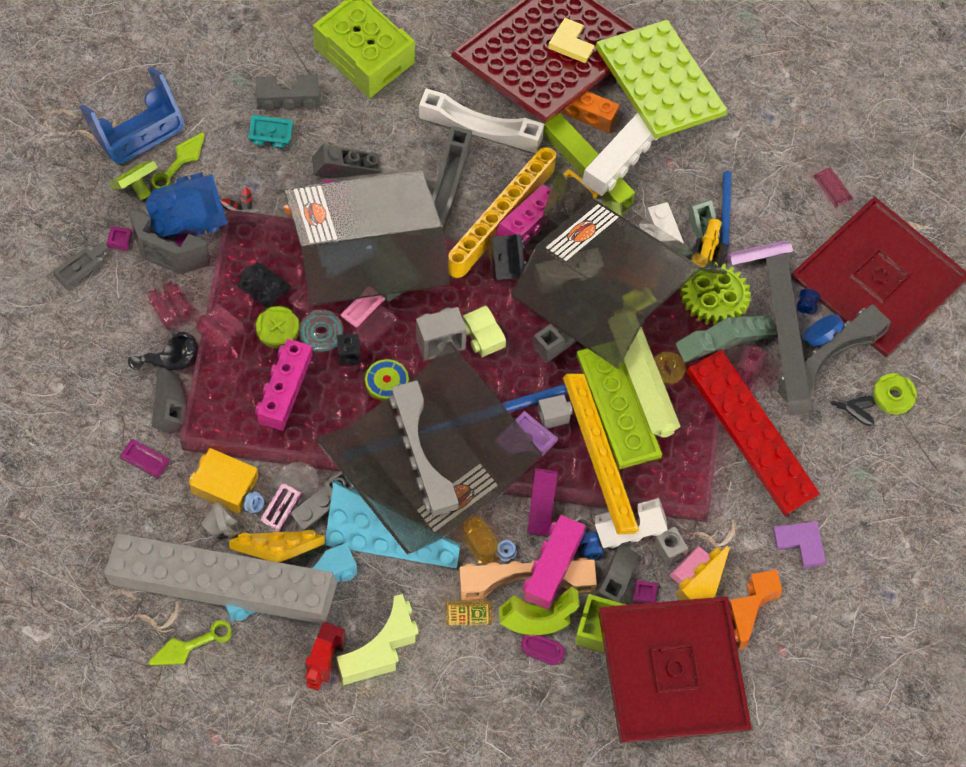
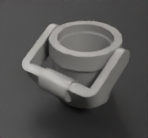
M217 501L201 522L202 526L215 538L222 534L229 538L239 535L238 520L235 515Z

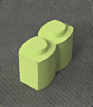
M487 306L463 315L466 335H469L472 339L471 346L475 353L479 352L481 357H484L506 347L504 334Z

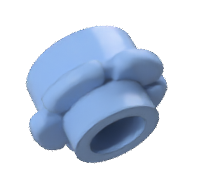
M255 491L248 493L244 498V509L249 511V513L261 511L264 506L263 497Z
M504 540L498 543L495 554L497 557H500L501 561L508 562L516 557V545L513 542Z

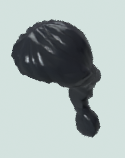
M178 332L173 334L162 352L129 357L128 365L134 370L140 369L144 363H151L153 366L166 368L169 371L184 370L198 361L200 348L193 335L186 332Z

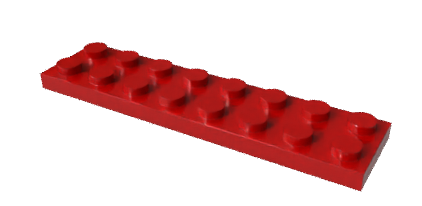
M722 349L686 370L784 516L820 495V492Z

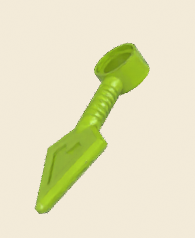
M203 132L175 146L177 158L164 173L159 172L152 176L151 185L153 190L161 188L155 185L158 180H165L167 182L165 186L170 185V178L183 163L198 161L205 137Z
M219 620L213 623L210 632L188 642L172 637L148 663L149 665L184 664L189 651L212 640L218 643L227 642L232 636L231 627L228 622ZM218 627H226L228 632L225 636L218 637L215 634V630Z

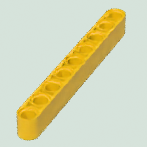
M541 148L450 251L447 268L450 276L455 278L463 277L490 247L489 237H495L499 223L553 174L556 161V152L553 149Z

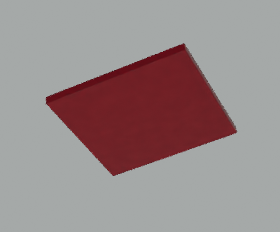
M874 196L793 271L791 278L833 314L839 315L844 323L847 321L852 322L857 318L856 315L862 308L865 307L867 309L873 304L891 322L889 330L870 345L887 358L966 281V271Z
M728 596L598 608L620 744L752 730Z

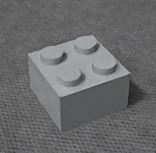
M458 307L445 308L438 313L424 314L416 319V340L424 361L466 348V327Z

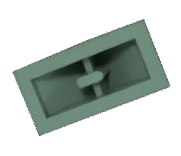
M711 199L691 205L688 221L696 237L702 238L706 234L708 221L716 219Z

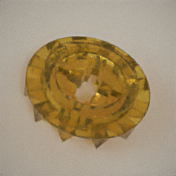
M662 352L654 357L664 384L670 383L673 385L685 375V363L676 353ZM665 362L667 363L669 368H673L671 369L670 375L669 373H667L666 370H663L665 368Z

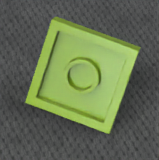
M154 160L144 161L113 179L109 184L113 190L123 189L131 184L139 200H143L151 192L142 178L158 167Z

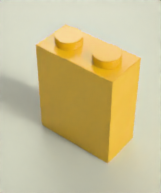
M209 448L207 454L201 456L199 461L200 467L197 472H193L188 484L190 485L191 494L214 504L218 501L228 510L239 514L244 504V498L252 491L259 478L258 468Z

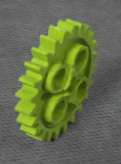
M717 262L714 263L713 267H710L709 263H706L705 268L698 265L697 271L691 269L690 275L686 274L685 280L682 282L681 302L686 304L685 310H691V317L697 314V321H701L703 318L706 319V325L710 321H713L714 325H716L718 321L726 318L741 317L742 313H746L747 307L750 304L751 292H749L750 285L746 284L747 279H740L741 272L734 274V267L727 270L726 264H723L721 268L718 267Z

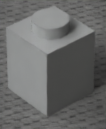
M564 395L538 401V413L542 425L546 429L569 423L573 410L570 401L566 402Z

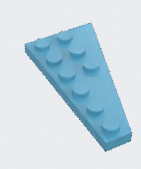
M334 480L325 539L326 546L337 547L347 543L349 549L457 569L460 544L439 533H434L424 528L418 522H412L395 510L375 500H370L360 495V492L354 489L351 490Z

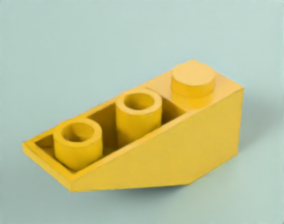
M725 546L720 549L716 547L708 555L710 559L706 563L701 562L693 569L695 574L690 578L686 577L678 584L680 588L675 592L680 600L713 598L716 595L730 548Z

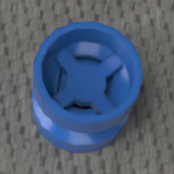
M589 532L583 535L579 544L583 547L581 552L582 558L596 561L604 557L598 532Z

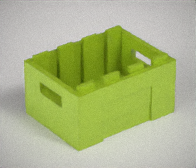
M345 0L313 24L314 48L369 99L415 63V40L403 29H399L373 6L371 0ZM354 28L361 29L359 32L353 31ZM370 40L375 42L373 45L367 44Z

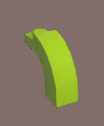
M571 586L553 601L549 610L538 605L528 604L513 595L499 607L500 624L512 631L526 635H544L561 630L571 623L570 614L574 613L579 607L578 590Z

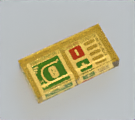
M446 601V625H492L491 601Z

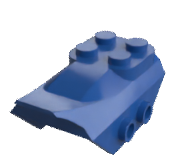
M203 172L190 175L191 179L188 176L175 179L176 183L152 191L146 200V208L151 218L152 228L158 236L173 238L192 233L193 236L204 234V230H207V233L220 230L219 226L227 225L212 174L203 176Z

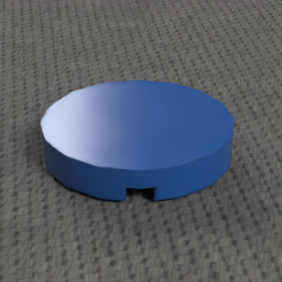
M837 314L823 317L805 331L803 340L808 346L817 347L823 345L835 337L833 334L836 331L838 333L841 332L844 326L843 320Z

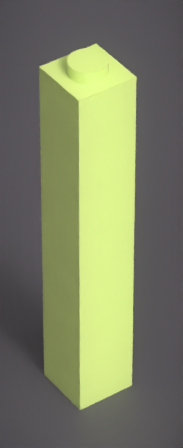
M624 310L608 321L652 433L661 437L671 436L681 426L636 314Z

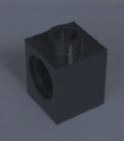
M359 334L337 335L339 366L361 365Z

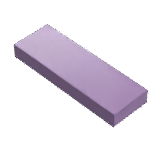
M784 240L726 253V262L735 265L792 252V244Z

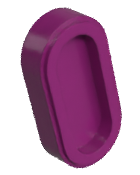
M525 635L522 638L521 649L525 655L553 666L563 661L565 649L560 643L541 635Z

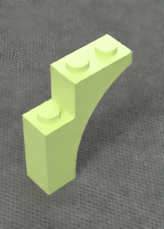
M403 594L394 596L390 617L382 631L372 641L358 650L336 657L343 685L396 671V662H399L395 648L415 643V635L418 634V628L415 621L411 622L409 614H412L409 600H404Z

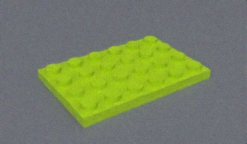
M668 20L596 43L595 48L654 139L726 116L727 108Z

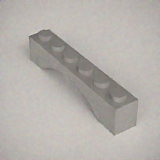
M418 381L393 387L392 396H389V401L392 409L396 408L397 410L396 422L398 428H403L405 436L402 437L405 449H410L412 457H409L412 469H417L419 477L416 478L419 490H424L426 498H423V503L426 511H431L432 517L457 510L459 502L452 482L441 476L431 466L420 445L418 424L424 408V399Z

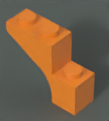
M777 569L751 574L749 582L746 583L748 597L732 599L729 602L738 649L747 647L758 609L764 603L778 599L781 596L782 586Z

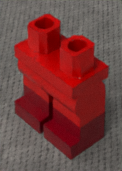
M323 621L311 650V657L307 656L305 661L306 687L319 691L323 681L329 682L332 660L336 650L343 651L346 645L345 629Z

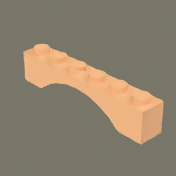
M578 558L575 561H571L560 587L568 590L572 586L578 590V594L595 593L597 586L595 561L588 558ZM514 561L502 565L493 562L483 566L466 564L464 567H460L461 600L484 599L501 586L516 581H523L527 578L531 579L534 573L531 571L534 561L531 563Z

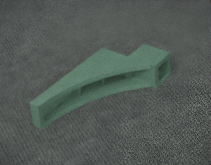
M769 315L726 318L708 330L691 333L678 341L676 346L684 363L696 362L721 349L726 350L752 341L772 338L778 333L775 329V322Z

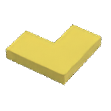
M564 18L549 42L548 48L586 63L594 50V45L577 39L584 25Z

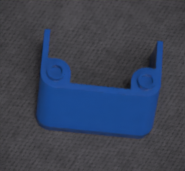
M152 67L148 68V72L155 88L149 90L145 95V104L148 109L115 128L112 127L108 120L104 118L97 119L94 111L85 105L79 106L93 136L115 163L122 164L179 133L184 127V119L164 75Z

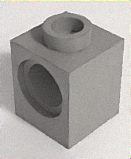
M676 527L667 528V531L655 537L654 545L667 566L687 556L688 547ZM672 542L675 544V546L668 547L665 545V543Z

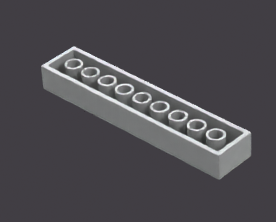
M118 533L104 573L110 585L221 606L230 605L242 608L243 610L323 624V621L326 622L337 585L333 572Z

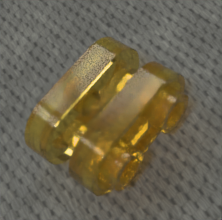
M478 516L467 518L463 526V540L480 564L487 565L488 563H493L497 557L498 543L482 518Z

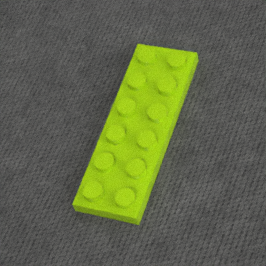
M617 341L577 351L576 356L582 372L585 374L619 470L661 458L660 447L655 434L650 429Z

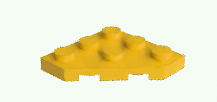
M314 530L297 532L276 531L256 534L242 533L238 537L229 540V546L232 550L278 563L325 544V536L315 533Z

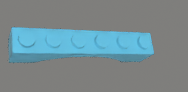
M347 543L326 550L322 558L312 568L333 572L336 582L349 581L357 575V565ZM230 605L225 606L230 621H241L250 614L256 613Z

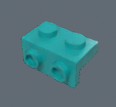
M252 115L247 139L251 140L254 145L264 146V142L273 143L272 147L285 148V145H291L294 121Z

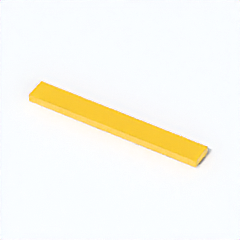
M566 374L563 380L617 535L636 534L639 528L585 374Z

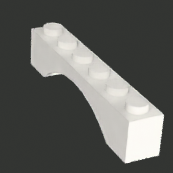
M427 88L419 104L420 119L450 128L455 126L471 130L473 135L533 153L538 152L543 139V123L527 118L503 119L484 115L462 106L446 94Z

